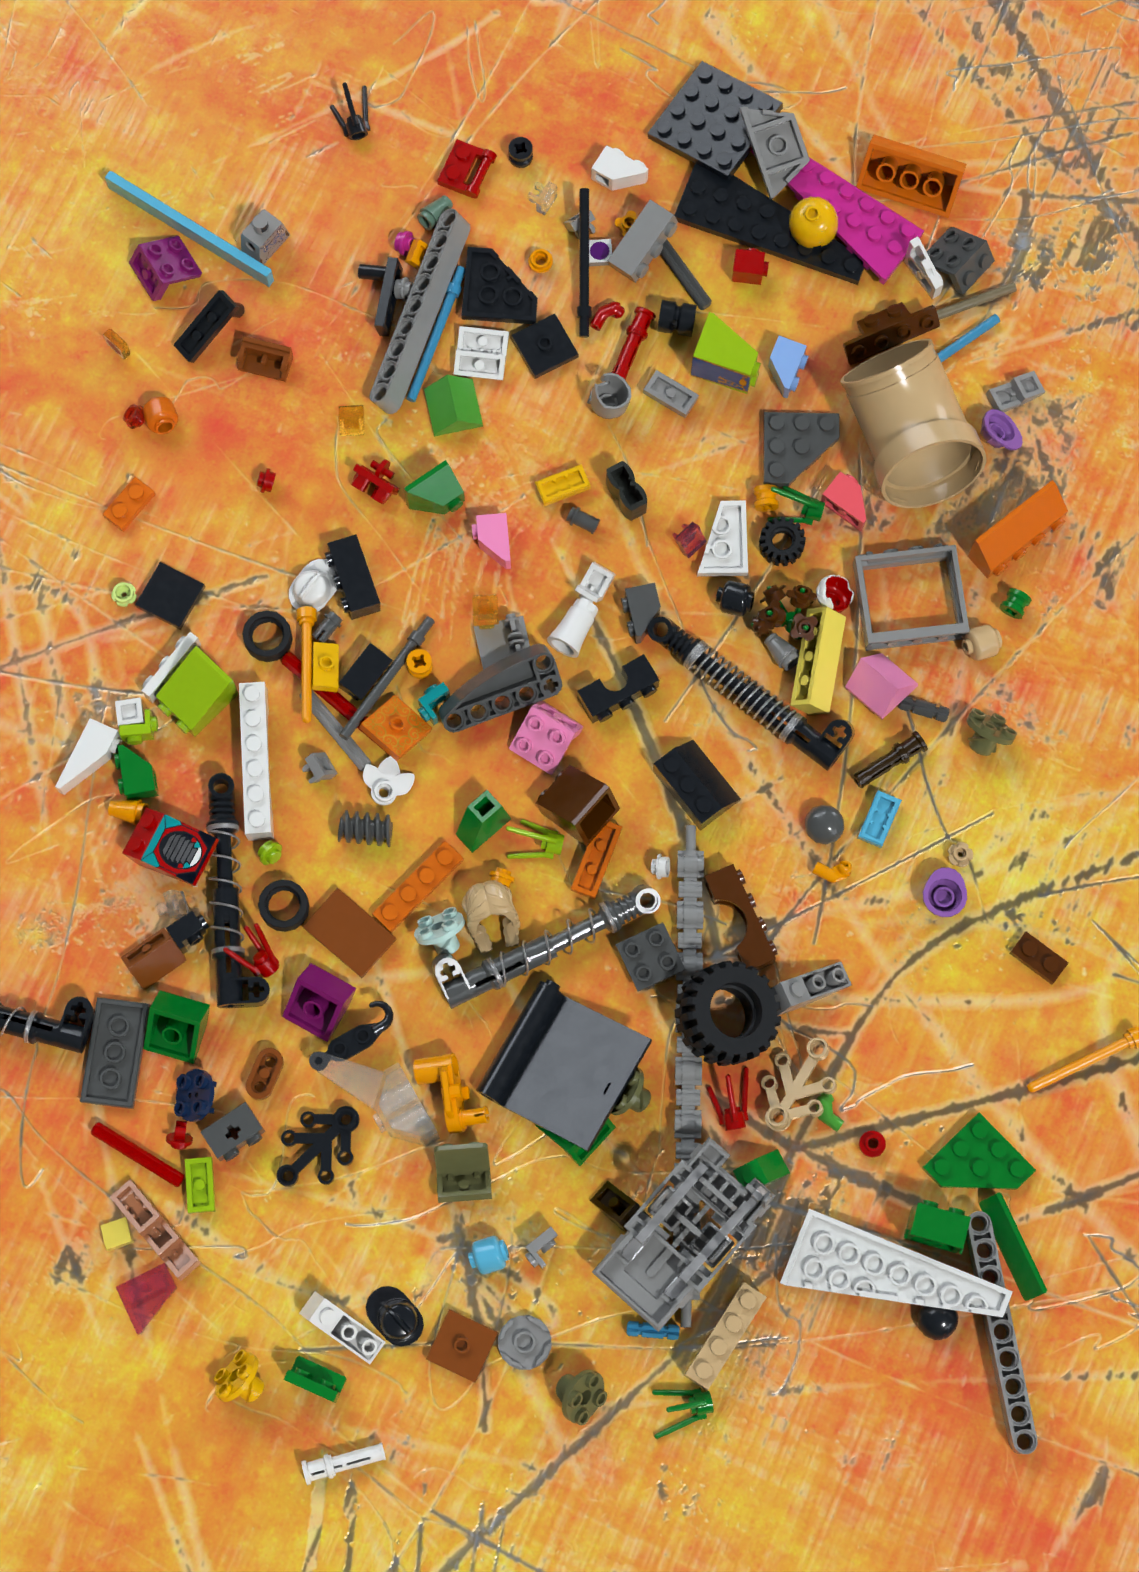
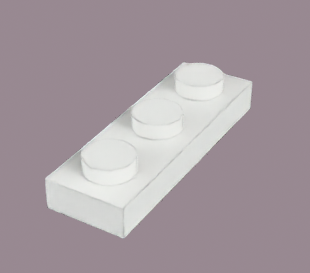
M191 632L186 637L182 636L177 641L174 652L162 659L159 664L160 669L154 676L150 675L143 683L141 691L146 699L154 703L157 699V693L195 646L198 648L201 646L197 636Z

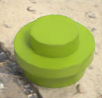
M272 840L265 842L257 853L260 857V862L263 865L276 863L282 855V846Z

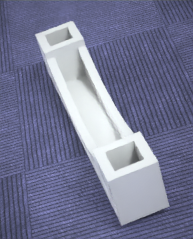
M265 682L239 683L245 835L248 841L274 839L268 750V689Z

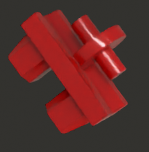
M384 459L381 463L375 460L371 462L370 467L375 469V472L363 465H355L353 471L356 474L351 485L365 492L370 482L374 483L377 487L371 498L377 502L385 504L392 494L397 495L400 488L383 478L386 476L392 479L395 474L389 470L391 462L387 459Z

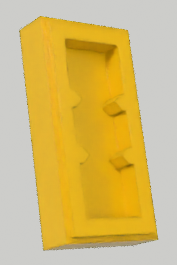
M582 464L535 481V486L544 507L591 489Z
M313 642L312 690L337 692L339 688V644Z

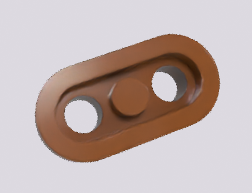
M266 1048L256 1058L246 1082L247 1093L255 1100H264L273 1092L284 1065V1059L278 1050ZM269 1058L275 1059V1065L272 1067L266 1066V1061ZM258 1083L265 1084V1088L261 1092L255 1089Z

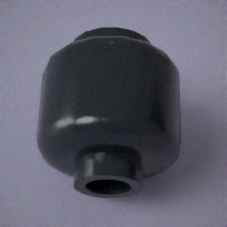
M728 581L725 583L724 588H718L716 602L720 603V609L723 613L744 616L746 612H751L755 592H751V587L748 584Z

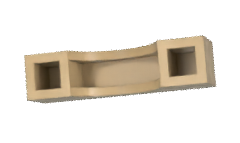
M743 1282L684 1376L704 1390H709L767 1297Z

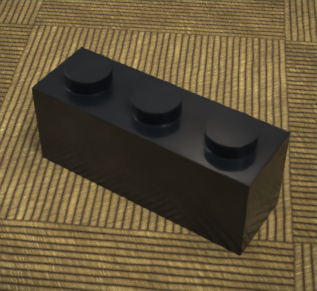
M357 534L327 543L328 552L324 554L328 567L333 566L336 574L332 576L335 588L342 591L344 598H341L340 601L344 613L349 612L351 620L379 612L380 600Z

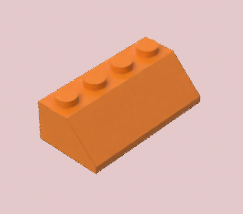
M874 134L869 143L856 187L862 191L949 218L967 164Z
M1051 480L975 539L968 557L987 579L993 574L996 576L1000 575L1007 569V563L1012 559L1018 561L1027 553L1026 548L1032 544L1037 546L1046 538L1045 534L1051 529L1056 531L1066 522L1064 518L1068 510L1056 483Z

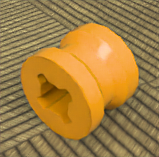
M763 484L753 488V495L756 497L754 502V509L756 511L770 512L779 508V501L776 500L777 493L771 491V487L778 488L777 486Z
M415 649L408 654L406 661L410 675L417 679L428 677L433 669L430 654L423 649Z

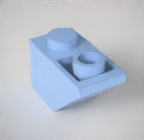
M778 336L768 367L782 396L788 398L790 391H796L800 377H797L799 369L804 370L809 356L805 355L806 345Z

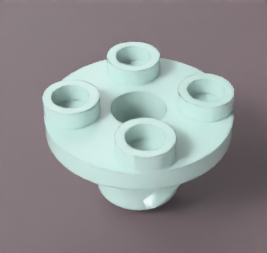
M455 907L447 908L442 913L433 917L430 915L424 916L417 921L418 927L414 932L417 943L421 945H434L438 955L442 953L451 955L459 949L460 943L456 934L464 927L465 920Z

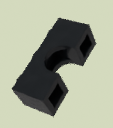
M644 654L622 666L621 674L627 683L623 689L610 691L598 679L577 691V698L592 724L598 720L600 723L608 720L613 716L612 713L620 708L622 710L628 709L635 704L634 700L641 696L647 698L657 691L660 680Z

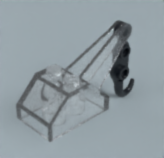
M371 1002L369 1004L370 1008L380 1007L384 1010V1019L378 1023L359 1025L330 1042L326 1052L318 1051L310 1056V1066L314 1071H317L376 1111L373 1118L381 1133L387 1131L390 1137L428 1146L440 1139L400 1064L396 1063L383 1072L348 1061V1059L371 1047L380 1034L387 1030L393 1022V1010L386 1002Z

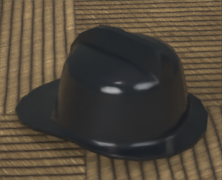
M390 1286L380 1287L372 1292L367 1300L366 1312L371 1323L391 1344L397 1346H408L417 1341L423 1331V1317L407 1296L399 1289Z

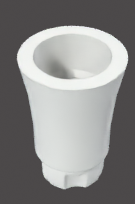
M577 598L557 628L547 638L549 645L565 656L577 658L598 612L597 606L585 598Z

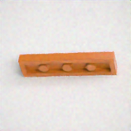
M444 841L372 913V916L392 933L464 861V858L450 844Z

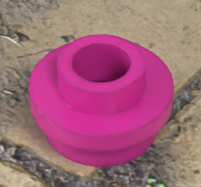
M410 231L399 232L395 238L394 248L403 256L408 255L411 244L415 239L413 233Z

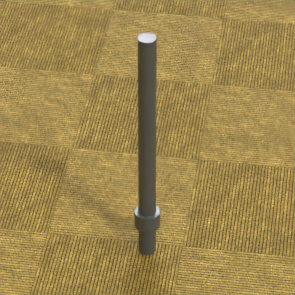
M427 616L418 629L413 630L409 635L407 644L340 732L339 736L346 741L349 739L404 665L408 654L415 650L416 647L419 648L425 641L424 636L435 623L432 618Z

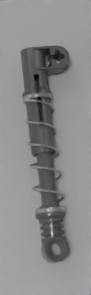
M638 885L632 892L628 893L629 897L623 895V900L617 898L616 903L614 900L611 902L606 900L599 903L597 914L592 908H589V918L576 924L567 919L566 929L554 935L545 929L544 935L528 943L523 940L522 946L507 953L501 951L500 956L493 960L490 957L486 958V960L482 961L481 966L465 974L454 956L448 953L439 954L432 961L433 974L448 1005L452 1009L491 989H502V987L506 986L507 981L519 975L528 976L530 970L542 964L550 965L551 960L558 957L556 952L560 950L571 955L573 944L584 939L588 943L593 944L595 933L605 928L615 933L625 924L624 920L629 922L631 921L630 917L633 919L637 918L636 914L641 916L654 913L660 906V895L648 885ZM645 893H650V902L646 905H641V896ZM593 935V941H589L587 937ZM571 945V952H567L564 948ZM447 963L450 966L451 974L455 976L460 973V976L442 984L443 981L449 979L443 971V964Z

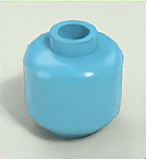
M490 1236L473 1242L472 1252L468 1253L472 1269L477 1268L483 1275L505 1268L506 1261L510 1260L505 1241L503 1239L499 1240L497 1236Z

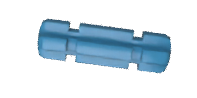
M628 1321L626 1329L628 1336L637 1337L642 1335V1337L659 1339L667 1337L670 1340H677L680 1332L678 1325L668 1324V1326H663L658 1332L648 1322L639 1324V1321Z

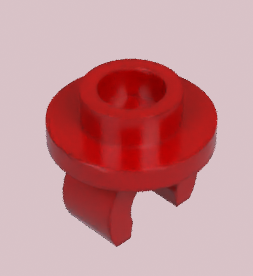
M176 1120L175 1132L167 1134L166 1142L172 1148L182 1150L192 1145L193 1137L186 1134L187 1121Z

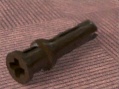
M914 731L911 737L900 744L898 742L895 743L891 751L852 776L856 784L862 789L900 763L907 764L914 755L921 751H927V745L921 735Z

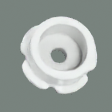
M658 854L657 859H652L651 873L656 874L657 879L669 877L670 858L664 857L662 854Z

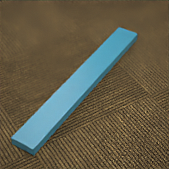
M109 171L105 176L110 190L266 286L270 287L273 283L272 270L116 173Z

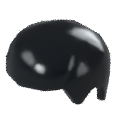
M921 1306L917 1315L918 1328L926 1337L933 1340L946 1339L956 1330L959 1318L958 1312Z

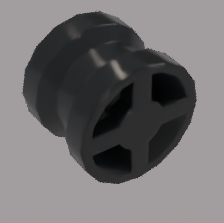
M517 137L509 144V161L517 168L529 166L533 160L532 143L527 138Z

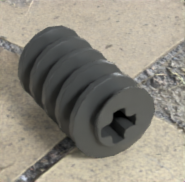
M345 810L340 818L338 842L341 841L343 835L345 836L346 843H350L355 836L357 844H361L365 837L367 845H371L375 838L377 846H382L384 840H386L387 846L390 847L393 831V822H391L390 815L387 814L384 821H381L379 813H376L374 819L371 820L369 812H366L363 819H360L359 812L355 811L353 817L350 818L348 810Z

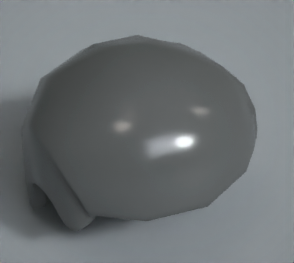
M820 805L814 807L805 817L806 833L816 843L827 845L836 842L843 834L844 819L841 813L832 806Z

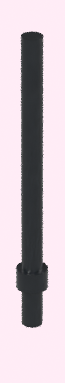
M581 188L579 189V306L577 307V318H579V337L588 338L589 318L592 317V307L589 306V189Z

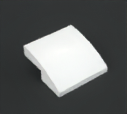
M460 326L453 375L503 381L509 331Z

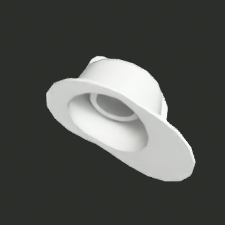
M326 559L311 561L292 582L289 588V599L291 605L296 610L300 607L309 606L315 608L318 612L336 593L337 590L332 578L336 574L333 566L328 567Z

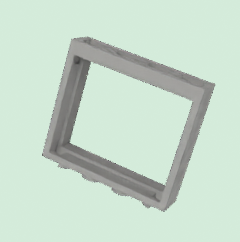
M939 543L932 548L913 546L905 551L888 549L879 554H873V552L869 551L866 554L855 556L853 570L866 651L964 640L965 635L970 632L956 545L948 546ZM946 561L956 620L955 624L872 632L863 570Z

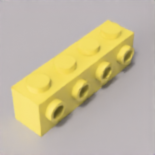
M829 607L807 609L806 617L814 616L817 618L818 623L814 627L813 633L815 636L813 640L806 641L802 638L790 706L808 715L829 714L846 617Z

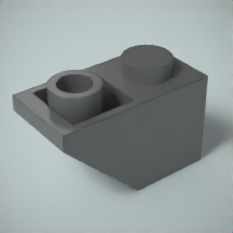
M655 583L625 589V598H621L623 612L629 613L630 621L627 622L628 633L630 637L634 636L636 644L642 642L648 633L650 621L660 614L661 606Z

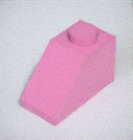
M506 513L476 515L477 524H472L473 540L478 539L479 548L502 567L511 569Z

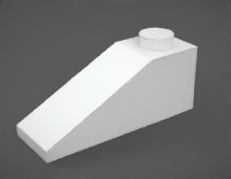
M91 718L89 719L55 786L59 793L65 795L107 763L113 753H118L117 745H122L118 730Z

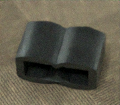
M621 461L609 467L606 474L607 488L611 495L619 500L622 514L630 521L645 514L647 511V496L644 489L635 482L634 473L629 465Z

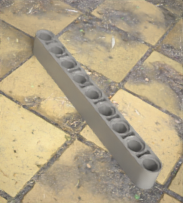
M452 208L445 210L437 222L370 392V400L387 414L397 412L403 403L470 232V224Z
M973 1212L968 1216L971 1219L966 1236L973 1274L982 1279L983 1273L990 1271L995 1276L994 1284L1005 1288L991 1219L985 1212ZM974 1217H978L983 1221L984 1228L982 1231H976L972 1228L971 1221ZM979 1244H984L989 1248V1256L987 1258H981L978 1255L977 1247ZM1008 1303L1003 1317L982 1315L1010 1448L1017 1454H1030L1038 1445L1037 1435ZM996 1325H1002L1006 1329V1337L1003 1340L998 1339L994 1335ZM1002 1352H1007L1012 1357V1363L1009 1367H1005L1000 1363L999 1357ZM1008 1379L1015 1380L1018 1385V1390L1014 1395L1006 1391L1005 1384ZM1015 1406L1020 1407L1024 1413V1417L1020 1422L1014 1421L1011 1417V1411ZM1020 1434H1024L1029 1438V1446L1025 1450L1020 1449L1017 1445V1438Z

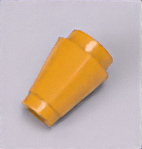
M142 800L111 801L108 806V815L137 825L146 807L149 808L147 803H143Z

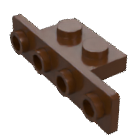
M901 302L857 321L862 335L843 344L847 361L850 365L938 328L940 322L936 307L931 305L911 314Z

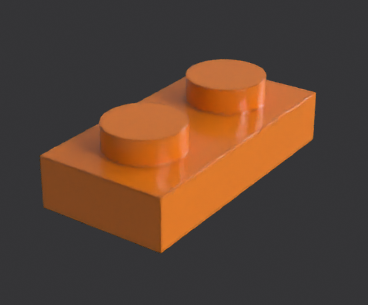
M134 477L106 509L103 516L124 532L156 494L154 490Z

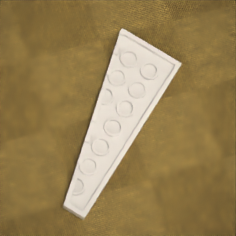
M811 1209L808 1210L780 1281L781 1284L786 1286L996 1317L1004 1316L1013 1291Z

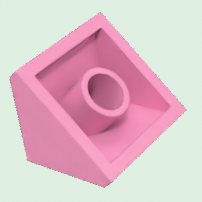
M879 653L860 659L845 688L880 719H883L918 687V683L886 656Z

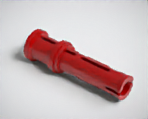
M644 307L635 308V317L632 324L626 329V341L611 372L618 374L625 381L641 342L648 337L647 330L650 323L656 318L655 313Z

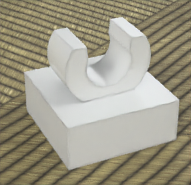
M141 698L115 701L118 727L119 725L145 724Z

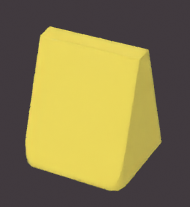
M126 1217L101 1225L104 1245L107 1251L135 1243Z

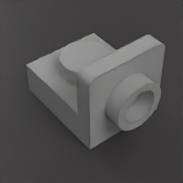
M552 1227L548 1228L525 1247L528 1251L525 1257L534 1268L538 1265L541 1269L546 1267L538 1252L542 1250L543 1253H546L557 1244L554 1239L558 1235Z

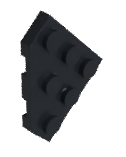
M468 247L462 319L535 324L538 304L536 295L524 286L521 279L509 266L507 267L501 261L499 255L493 249Z

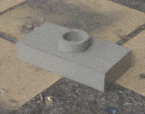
M657 370L643 389V394L684 418L687 417L699 398L698 394Z

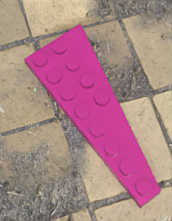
M809 157L810 161L787 186L795 193V197L799 201L807 197H821L832 204L838 216L836 236L847 245L846 249L851 254L854 252L863 261V266L867 270L871 269L880 278L879 282L884 285L905 259L909 242L917 236L921 238L924 230Z

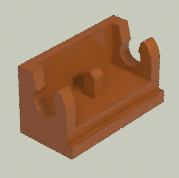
M243 336L237 356V361H239L237 368L240 371L286 382L293 361L291 347Z

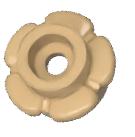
M958 842L956 845L952 844L948 849V860L952 865L965 867L973 859L972 849H969L968 844L964 842ZM959 852L963 854L962 857L958 856Z

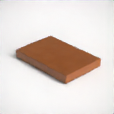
M338 888L303 926V929L361 978L367 974L397 940L395 936Z

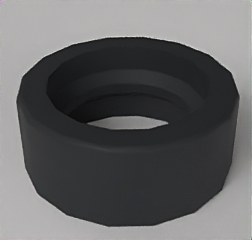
M268 610L251 616L245 623L242 633L245 647L250 655L264 662L277 661L282 658L291 648L293 640L291 628L286 619L277 612ZM270 622L276 624L282 630L283 637L281 643L272 650H261L253 642L254 630L263 623Z
M289 880L274 881L266 886L259 897L258 903L260 915L266 924L276 931L284 932L295 930L302 925L308 916L310 907L308 897L301 886ZM280 891H290L299 900V911L293 918L285 921L274 918L268 907L272 896Z

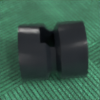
M662 300L657 331L671 334L675 330L678 335L692 337L697 305L683 303L681 306H678L674 301Z

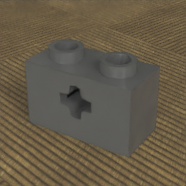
M245 1102L202 1130L201 1134L217 1159L220 1161L225 1159L227 1162L239 1155V1149L246 1144L250 1147L263 1138L261 1134L265 1130ZM233 1128L239 1131V1138L236 1140L230 1137V1130Z

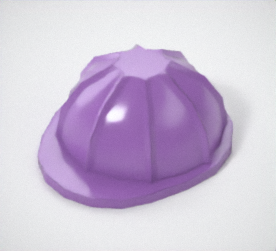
M991 409L985 413L980 434L986 440V443H989L994 448L1005 447L1009 450H1017L1022 446L1021 433L1008 415L997 409Z
M946 867L935 870L925 884L923 901L927 909L934 915L952 917L965 907L967 901L966 886L961 874L955 869Z

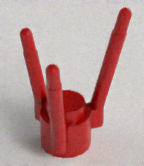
M255 923L254 928L263 947L250 928L244 926L245 932L258 950L253 956L254 965L227 947L223 948V951L248 968L256 977L260 974L264 978L273 975L279 969L280 964L274 956L259 924Z
M748 1067L743 1069L741 1110L740 1107L735 1105L733 1086L729 1074L725 1076L730 1108L724 1109L725 1114H723L712 1087H707L710 1099L719 1118V1124L725 1125V1131L746 1128L745 1121L749 1120L747 1113Z

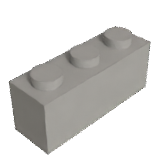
M649 200L607 260L611 267L635 283L639 278H643L649 269V263L653 258H657L660 255L663 243L668 237H672L677 229L678 221L674 214L654 201Z

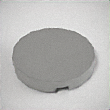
M530 1315L518 1316L510 1319L502 1327L498 1336V1349L502 1358L509 1366L518 1370H531L540 1366L548 1358L551 1350V1335L548 1327L540 1319Z

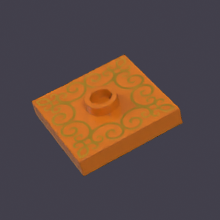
M396 695L392 696L364 720L359 727L396 761L401 759L432 730V727Z

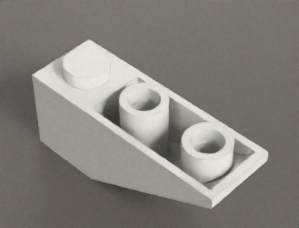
M314 1291L299 1313L368 1364L372 1363L386 1343L316 1291Z

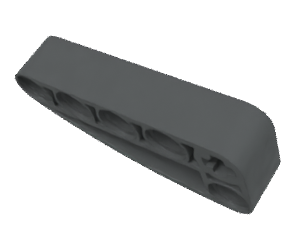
M534 644L482 670L457 689L439 708V718L445 729L449 732H459L557 695L562 689V680L555 659L544 644ZM546 656L542 662H536L538 657ZM529 687L527 692L519 693L522 688ZM499 696H505L503 701L495 702ZM475 705H481L477 711H471ZM457 714L453 720H447L449 715Z

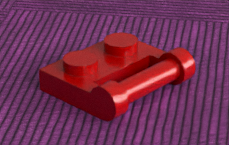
M457 139L439 175L438 185L474 199L478 198L482 181L490 165L495 162L497 154L489 149H481ZM476 159L482 160L471 184H465Z

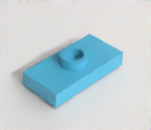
M878 790L858 835V839L882 848L902 800Z

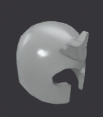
M605 373L600 379L603 383H595L587 403L591 404L592 410L603 419L618 418L625 413L629 406L631 388L625 379L618 374Z

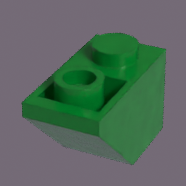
M117 745L119 754H114L117 770L121 769L122 778L118 779L120 794H124L127 800L159 796L156 772L153 766L124 745Z
M486 790L467 806L456 836L473 853L508 823L511 818L503 806Z

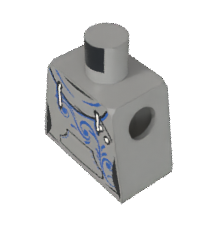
M263 209L243 230L241 234V251L260 263L265 264L286 241L290 233L280 220Z

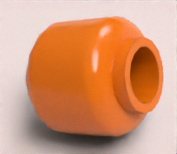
M153 397L142 409L144 420L151 432L167 434L178 423V414L169 398Z

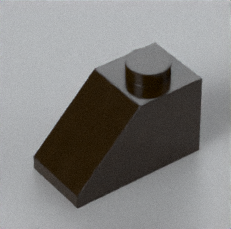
M609 1181L590 1200L625 1233L628 1230L624 1226L640 1208L637 1202Z

